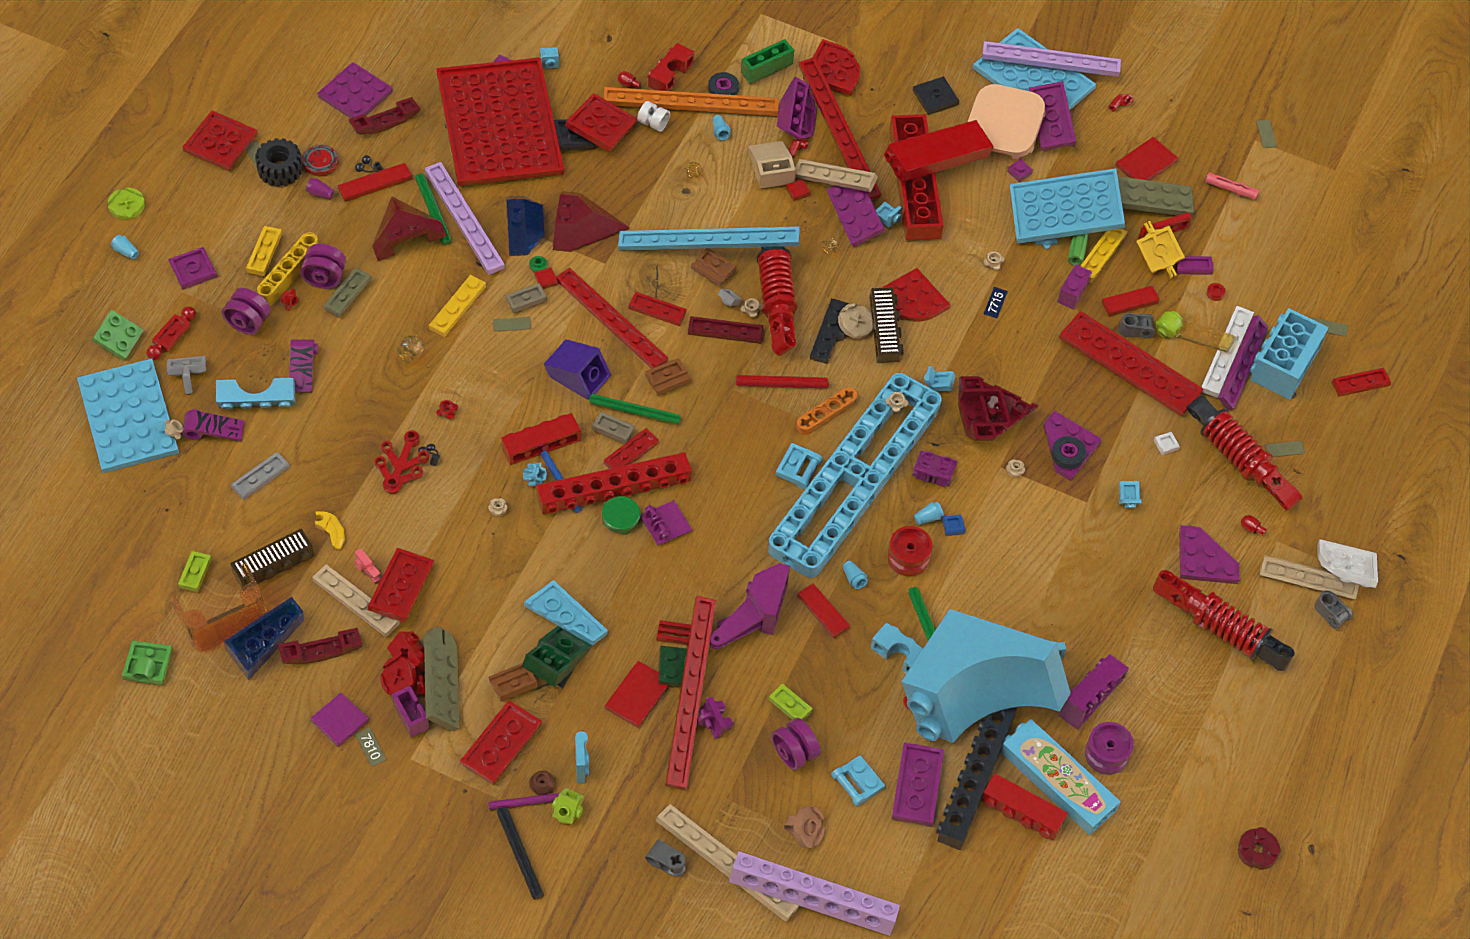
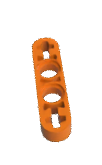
M844 388L800 416L796 424L797 431L803 435L810 434L852 407L857 401L856 390ZM835 403L839 405V408L831 409L829 405ZM822 413L825 417L818 419L815 417V414Z

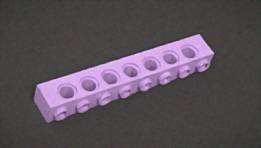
M739 851L729 879L730 883L889 936L896 922L900 907L898 904Z

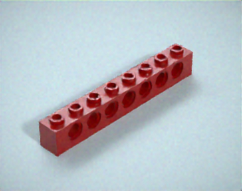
M683 452L536 485V496L542 514H553L564 509H574L577 505H592L595 502L608 501L618 496L628 497L640 492L646 493L653 489H664L671 485L685 484L691 481L692 470L686 453Z

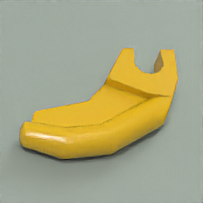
M316 512V519L323 520L315 521V527L330 534L332 546L336 550H340L345 542V534L339 520L331 513Z

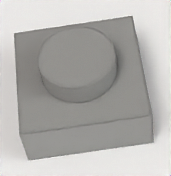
M721 289L717 294L722 298V302L728 306H739L743 300L730 289Z

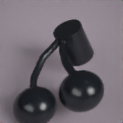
M365 155L362 157V163L355 165V170L357 172H378L383 170L380 162H375L372 166L370 163L371 157ZM363 164H369L375 170H364Z
M430 443L426 447H420L418 453L425 450L432 454L430 464L436 466L440 456L435 449V445Z

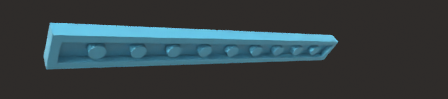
M800 227L620 231L618 247L619 250L799 246Z

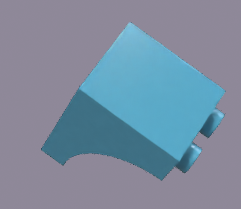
M949 609L901 681L908 699L907 706L912 711L917 724L916 731L929 741H936L938 738L952 743L969 726L991 713L1019 706H1037L1060 711L1071 694L1055 642Z

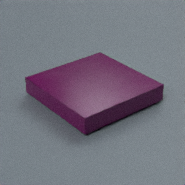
M203 247L168 259L182 290L217 278V274Z
M341 692L310 718L311 722L337 747L342 745L369 721L368 717Z

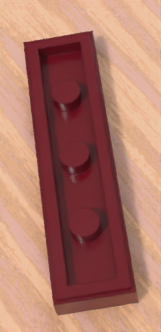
M690 316L688 335L761 344L764 325Z

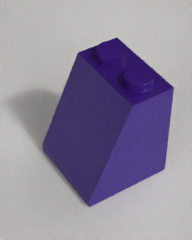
M567 339L563 341L544 363L550 378L587 400L590 399L591 394H596L611 376L599 348Z

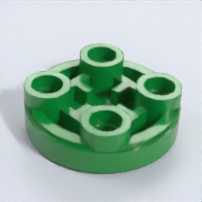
M624 496L611 498L602 508V524L611 531L627 535L640 521V508L631 498Z

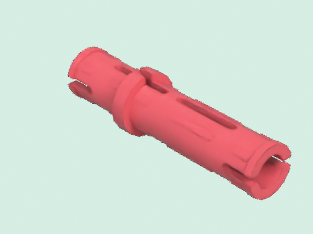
M1210 172L1205 183L1234 192L1237 196L1242 195L1256 200L1259 194V189Z

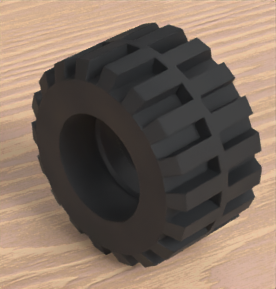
M274 138L273 141L270 139L267 143H262L261 148L258 147L255 160L259 177L264 183L268 182L271 186L276 185V187H280V185L288 186V183L292 184L295 179H299L303 168L301 153L298 146L293 144L291 140L286 141L284 138L281 140ZM284 161L283 163L275 164V162Z

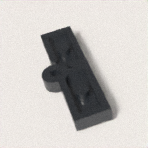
M831 298L810 354L811 360L827 364L835 342L844 340L845 333L838 324V316L840 311L849 303Z

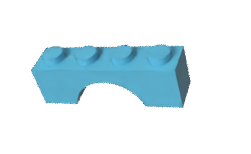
M274 378L267 390L251 394L243 391L238 386L236 380H216V403L218 407L225 410L233 409V407L251 409L252 406L271 408L272 405L288 408L291 405H295V381L293 378Z

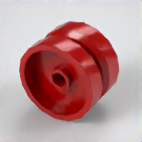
M904 526L897 529L892 534L887 554L888 563L891 568L904 576H916L923 573L929 565L933 548L932 539L929 534L916 526Z

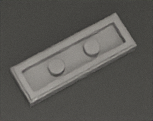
M276 452L233 482L231 488L245 500L290 468L289 463Z

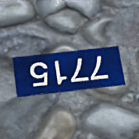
M994 287L983 314L998 318L1008 291Z

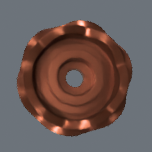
M537 771L531 776L529 782L530 789L538 795H546L552 792L555 786L553 775L547 771Z

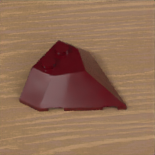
M562 191L559 196L555 220L553 250L572 252L582 245L587 244L588 246L611 237L615 232L629 230V226L581 193Z
M391 197L372 245L377 260L380 261L394 256L395 253L392 245L426 233L429 242L445 237L446 233L441 221Z
M979 376L959 377L958 407L965 435L974 441L995 440L1039 406L1022 401V397L997 385L992 386L984 382V379Z

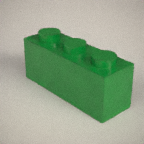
M783 39L742 58L740 73L751 84L792 65L795 50L786 39Z

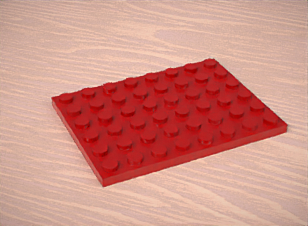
M540 57L436 68L458 186L564 174L563 161Z

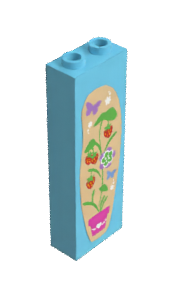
M1032 719L1026 724L1024 722L1021 723L1012 736L1009 734L1005 737L1000 753L1059 808L1068 812L1067 815L1088 835H1091L1118 810L1121 801Z

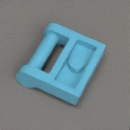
M791 443L776 470L775 476L792 482L801 489H806L812 473L822 461V456ZM809 459L810 463L803 476H798L797 474L804 461Z
M582 731L578 732L575 736L577 783H585V775H589V754L586 749L588 736Z
M861 755L831 773L833 779L838 780L851 796L852 802L856 807L885 789L884 783ZM848 774L862 791V794L855 790L844 775Z

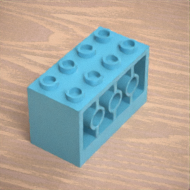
M1288 308L1285 314L1281 313L1277 321L1278 324L1273 326L1269 334L1271 337L1265 340L1261 352L1257 353L1250 370L1252 373L1250 381L1291 400L1319 352L1329 327Z

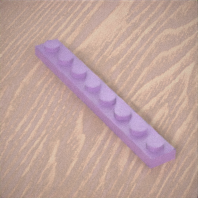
M984 41L982 59L1116 77L1120 75L1121 59Z
M439 162L426 167L425 173L487 274L490 275L505 269V264L443 164Z

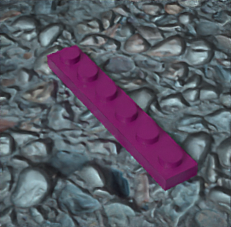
M1259 315L1253 316L1218 397L1227 410L1235 408L1254 359L1268 330V326Z

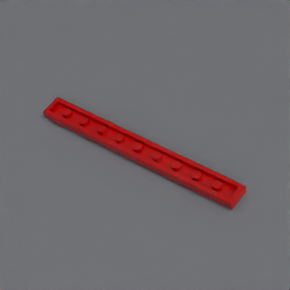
M813 57L800 61L799 68L807 84L810 85V91L847 168L871 172L816 58ZM875 182L871 192L867 191L871 200L881 197V192Z
M698 595L694 602L665 786L685 790L688 783L716 600Z

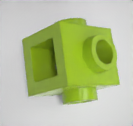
M565 788L553 801L552 809H554L552 817L557 818L561 823L572 824L582 815L583 807L581 805L584 795Z

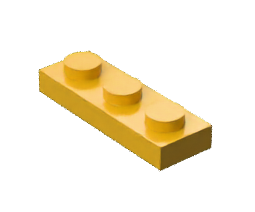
M268 226L263 227L247 264V273L265 276L282 236L281 229Z

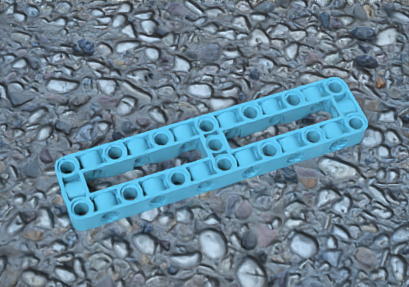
M894 374L771 534L768 544L769 555L781 563L789 565L790 568L808 578L816 577L937 416L941 405L940 394L905 374ZM895 392L902 393L908 404L914 407L870 466L858 460L857 457L859 454L862 455L871 443L874 434L879 428L881 429L893 414L892 407L885 402L886 398H890L891 394ZM839 481H844L853 486L852 491L809 548L795 540L798 535L801 536L813 520V515L819 508H822L831 496L834 487Z

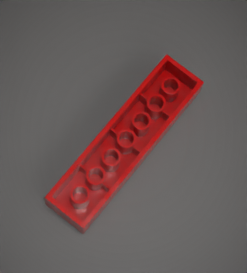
M926 114L891 115L889 127L891 143L929 133ZM935 173L900 182L896 176L900 206L903 207L902 220L905 240L941 239L943 219Z

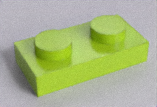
M191 552L179 580V588L194 592L199 591L212 560L211 555Z
M781 684L769 696V701L792 720L796 717L804 720L812 713L813 708L784 684Z

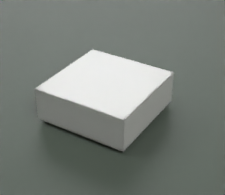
M1172 432L1154 438V442L1161 455L1178 451L1180 448Z

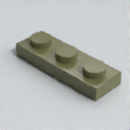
M355 268L324 304V310L340 318L371 281V275Z

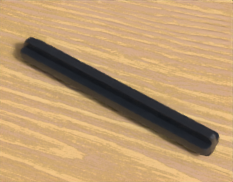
M506 806L498 808L497 815L530 894L534 900L543 897V891L509 810Z

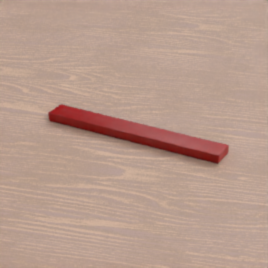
M570 267L556 277L557 282L651 369L668 362V357Z

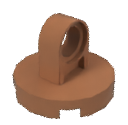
M804 806L799 810L796 817L789 816L787 818L784 829L795 836L798 845L802 848H812V846H818L823 838L825 827H821V819L824 820V816L817 807Z

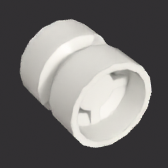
M646 101L638 113L637 120L661 132L669 121L670 111L662 107L658 108L656 104Z

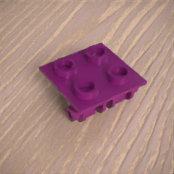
M920 451L912 476H915V479L925 481L928 474L926 482H929L930 476H934L932 484H934L936 477H938L937 485L949 486L957 461L952 460L950 457L935 455L929 451Z
M674 500L657 508L648 505L645 508V513L640 515L657 546L692 531Z

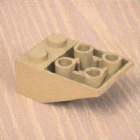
M783 141L748 146L759 188L787 185L795 181L796 170L793 159Z

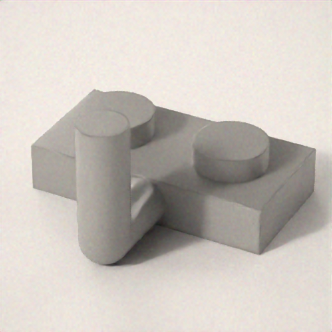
M198 356L167 360V374L174 376L182 375L185 393L191 394L193 390L190 373L199 374L205 372L206 357Z

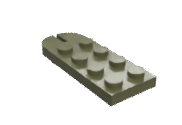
M1118 177L1122 208L1170 215H1181L1189 212L1193 217L1194 205L1191 186Z
M434 627L428 630L422 639V645L425 648L426 719L451 731L459 729L460 718L457 646L454 638L447 630H442V627Z

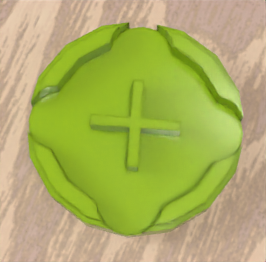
M125 188V190L121 191L119 189L110 195L108 208L110 213L117 219L130 220L138 217L143 212L145 200L142 193L137 189Z

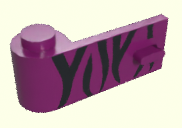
M291 340L289 378H293L295 381V393H312L313 358L315 355H318V343H315L314 340Z
M192 409L185 413L182 435L190 440H198L202 437V434L241 442L244 420Z

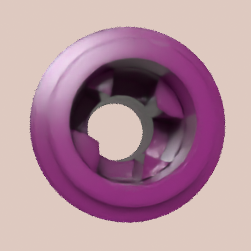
M310 178L306 186V191L309 192V195L331 199L334 193V189L317 178Z

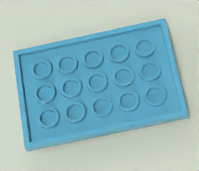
M1019 28L1000 42L1002 44L1047 49ZM982 57L973 64V69L993 84L1029 91V87L1063 81L1069 110L1096 88V83L1079 71L982 59Z
M1116 168L1010 184L1017 244L1125 228Z
M152 359L77 377L102 473L179 454L175 437H170L165 433L166 425L164 422L170 419Z

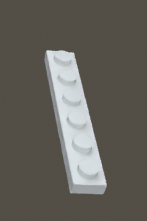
M1236 306L1203 382V393L1218 398L1254 312Z

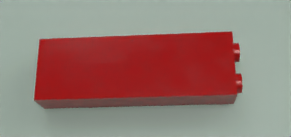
M973 120L890 143L884 153V157L900 182L988 158L994 146L978 121Z

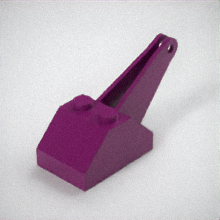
M778 563L754 575L753 582L749 581L747 586L746 600L710 636L709 644L711 648L721 649L758 629L762 633L774 634L788 587L789 565Z

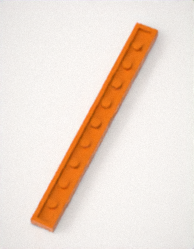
M604 87L603 99L615 106L642 107L646 101H650L656 104L658 108L662 107L664 109L778 116L779 98L612 87Z

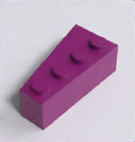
M1111 654L1105 659L1101 658L1096 664V668L1087 673L1085 678L1071 691V694L1060 710L1059 716L1077 730L1080 729L1127 675L1129 668Z

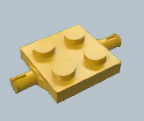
M1151 221L1144 223L1148 234L1137 240L1136 244L1151 274L1166 269L1170 279L1173 276L1176 277L1177 274L1173 265L1185 259V256L1170 226L1154 230Z

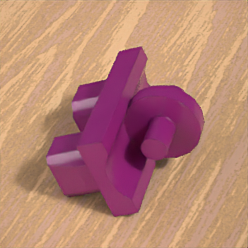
M712 696L707 697V702L700 708L699 713L701 716L697 719V722L700 726L706 725V728L710 729L714 738L717 739L721 737L723 732L729 731L732 728L733 722L730 717H722L721 714L725 711V705L723 701H714Z

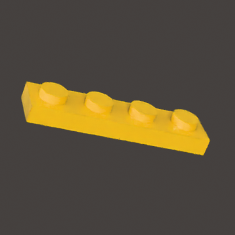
M1123 229L1107 230L1081 264V267L1092 271L1090 283L1094 281L1124 240L1127 231Z
M470 275L429 324V330L445 338L486 288V282Z

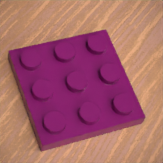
M352 62L317 94L318 98L351 119L362 114H369L393 92V89L390 85Z

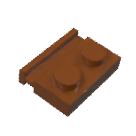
M706 248L696 258V261L691 264V269L716 285L721 286L736 271V265L711 249Z
M679 358L645 371V376L652 388L655 389L657 396L691 382V377L687 374V370Z
M523 663L489 676V681L501 702L538 687L533 673L523 668Z

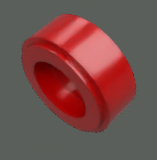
M1212 283L1208 286L1206 295L1210 300L1220 301L1224 298L1226 290L1223 285Z

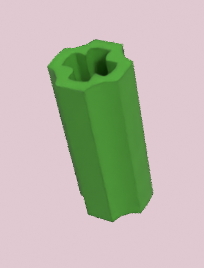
M1089 233L1073 235L1067 260L1071 265L1075 266V264L1080 265L1083 263Z

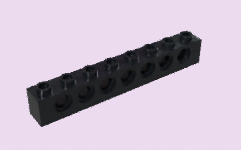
M1017 707L987 715L986 720H981L978 731H981L979 737L975 736L971 747L974 748L972 754H967L964 762L967 765L965 771L961 770L957 779L960 782L958 788L954 787L950 796L953 799L951 805L947 804L943 816H946L944 822L940 821L936 830V833L939 834L937 842L961 851L983 792L1000 754L1004 739L1015 717ZM992 720H998L1001 723H995ZM987 736H990V737H992L994 740H989V739H987L986 737H987ZM979 753H984V754H986L987 756H986V757H982V756L979 755ZM972 770H977L980 774H975ZM965 787H970L973 791H968ZM963 804L967 808H960L958 805ZM955 821L958 822L960 825L954 826L950 822Z

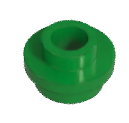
M535 256L530 259L529 267L533 272L546 269L547 260L542 256Z

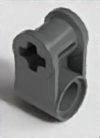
M1126 313L1121 319L1118 331L1124 337L1151 338L1155 335V329L1152 324L1154 317L1150 314Z
M1323 591L1315 602V610L1334 629H1339L1343 622L1353 618L1350 608L1332 591Z
M656 840L645 856L648 863L673 877H680L686 871L684 855L661 840Z

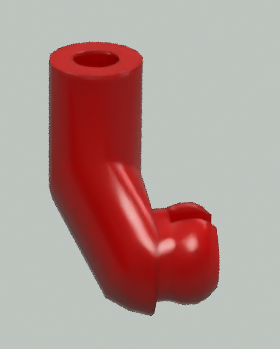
M1131 94L1117 95L1109 104V110L1114 112L1119 106L1130 105L1133 102V96Z
M804 139L793 140L788 150L792 158H795L799 149L806 150L809 142Z

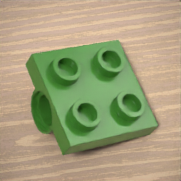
M111 310L91 341L124 361L142 334L143 329Z
M132 640L122 673L123 680L163 685L173 652L172 646Z

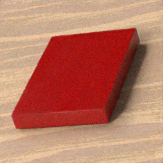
M1151 137L1118 160L1115 166L1129 178L1150 181L1176 163L1178 157L1155 137Z
M637 661L607 701L605 709L639 728L669 686L658 685V672Z

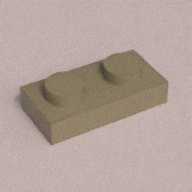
M540 283L507 294L505 299L511 311L515 313L547 301V296Z
M600 412L592 425V430L625 444L633 434L635 426Z

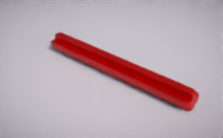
M736 375V385L828 388V378Z

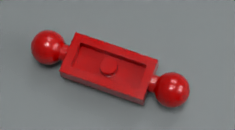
M184 307L181 311V317L174 314L152 339L154 345L149 346L146 351L148 358L152 360L159 359L162 349L169 352L191 327L189 321L194 320L196 317V310L193 307Z

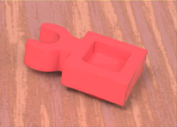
M361 548L355 551L356 560L354 563L358 570H363L367 576L369 575L374 584L380 581V572L373 566L370 558Z

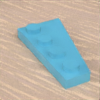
M554 580L524 601V606L592 646L608 633V630Z

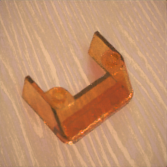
M247 562L242 564L240 568L248 583L240 591V598L243 604L206 621L203 613L199 610H190L184 613L176 595L172 596L170 601L192 647L196 651L204 652L262 625L266 621L268 616L260 589Z

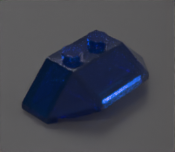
M506 196L509 256H526L545 236L543 205L526 196Z

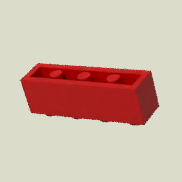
M573 413L563 414L550 421H543L538 425L526 427L521 431L506 434L504 437H501V446L511 466L539 456L543 451L550 452L581 441V430Z
M994 773L981 798V801L987 807L997 809L1005 817L1013 818L1019 821L1025 828H1031L1039 832L1042 837L1050 838L1053 841L1068 812Z

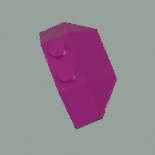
M794 77L781 98L777 127L796 139L801 140L813 136L817 109L810 92V85Z

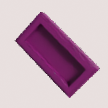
M1185 256V259L1175 263L1177 274L1212 275L1214 271L1212 257Z

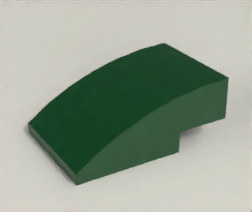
M557 626L539 639L537 646L525 655L522 667L555 687L579 664L592 645Z

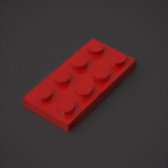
M397 548L368 604V611L405 623L434 565V560Z
M508 700L462 757L460 764L494 785L540 728L542 720Z

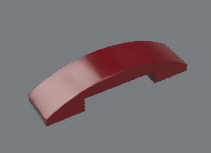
M409 97L396 102L395 108L370 117L362 114L349 119V123L357 134L378 133L409 120L420 111V107L413 97Z
M358 628L339 631L338 636L299 644L297 640L278 644L283 664H307L325 661L362 647Z

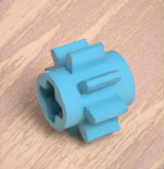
M528 463V467L523 470L524 480L529 482L528 486L542 484V481L547 476L546 469L541 467V463Z

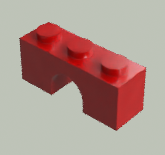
M676 43L673 48H669L666 56L663 59L661 58L657 66L649 71L647 76L648 87L654 90L670 91L675 85V73L672 71L677 70L685 74L694 63V51L679 43Z

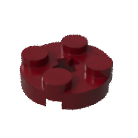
M1259 827L1243 833L1237 850L1239 858L1245 865L1264 870L1275 864L1281 848L1278 840L1272 833L1268 832L1264 827ZM1255 845L1261 846L1263 848V852H1256L1254 850L1256 847Z

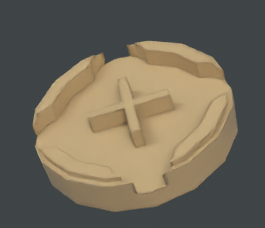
M852 303L846 305L840 311L838 324L846 335L861 339L868 336L873 330L871 312L866 307Z

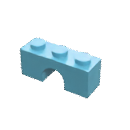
M888 623L872 638L870 647L885 659L895 652L904 654L907 659L904 661L902 671L906 674L923 650L912 638L906 637L897 627L891 626Z

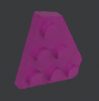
M1054 410L1043 426L1044 432L1047 435L1050 454L1052 455L1051 451L1054 443L1064 436L1079 439L1086 449L1084 462L1077 468L1065 469L1054 462L1055 472L1072 481L1101 444L1102 439Z
M1180 525V579L1238 584L1239 563L1200 527Z

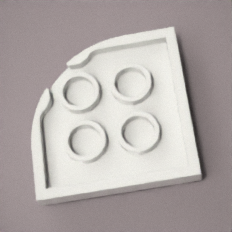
M1319 539L1317 555L1322 567L1340 577V580L1343 582H1353L1363 587L1376 588L1378 583L1377 553Z

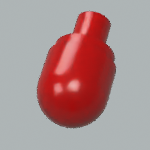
M626 71L618 74L617 79L621 85L627 88L632 86L637 89L640 88L641 82L635 80L636 77Z
M1245 515L1241 519V526L1246 531L1253 534L1257 532L1262 536L1266 533L1267 529L1262 527L1261 522L1255 517Z

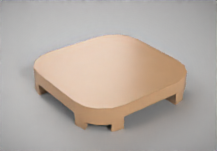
M991 84L979 91L968 122L978 121L994 146L992 151L1011 155L1012 159H1019V157L1025 156L1029 152L1032 153L1034 149V143L1043 117L1045 118V104L1043 99L1036 93Z

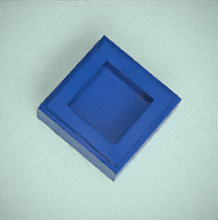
M961 514L942 516L945 536L965 534Z

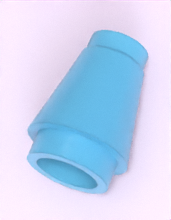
M721 115L714 116L712 119L714 136L719 140L728 139L731 128Z
M119 234L111 242L114 251L132 260L139 254V251L126 236Z
M931 502L914 514L918 525L939 520L940 517L944 516L938 502Z
M852 561L844 563L842 568L850 586L855 589L863 588L868 582L867 575Z

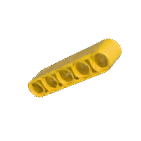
M312 232L303 234L257 287L258 294L268 302L269 306H272L299 276L308 247L318 244L316 234Z

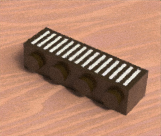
M893 287L871 288L869 299L877 363L899 362L904 349L903 344H900L899 340L902 332L901 327H898L897 324L900 319L899 310H896L895 307L898 303L897 294H894Z
M301 528L231 562L232 573L244 591L255 587L266 579H272L282 571L290 570L301 562L308 561L314 556L313 546Z

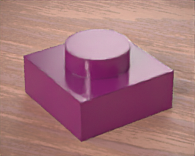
M1020 159L1009 166L1007 172L1018 182H1021L1032 174L1033 169Z

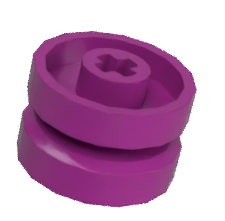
M313 244L306 251L300 270L301 277L314 287L333 289L341 281L346 257L333 246Z
M238 288L221 312L223 318L231 327L244 334L253 335L260 329L263 324L262 322L266 320L271 309L268 302L258 293L247 288Z
M798 717L786 723V728L780 727L771 733L772 743L778 755L794 771L804 766L806 760L812 761L820 756V746L814 733Z
M1105 722L1093 728L1085 747L1087 763L1093 770L1101 774L1111 775L1119 773L1126 767L1133 751L1134 740L1131 733L1124 726L1114 722Z

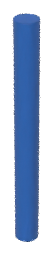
M541 452L540 455L555 480L564 479L548 452ZM577 505L573 510L575 513L582 511V508Z

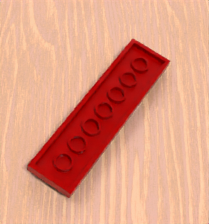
M1082 311L1074 317L1059 335L1061 340L1180 416L1186 413V406L1203 392L1202 387Z

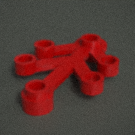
M409 430L405 433V445L399 459L395 455L390 441H384L381 444L382 452L387 455L394 467L392 475L386 467V459L382 456L375 458V467L380 470L384 477L383 488L389 494L398 493L402 488V484L422 478L423 469L416 465L425 464L429 461V453L425 450L420 451L417 457L407 461L411 449L420 443L419 434L414 430ZM412 468L411 473L401 476L403 471Z

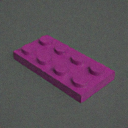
M1063 81L1029 87V91L1038 94L1045 104V118L1043 117L1038 132L1041 151L1076 145Z
M836 185L827 189L828 195L853 248L885 232L867 191Z
M904 742L891 819L933 826L944 749Z

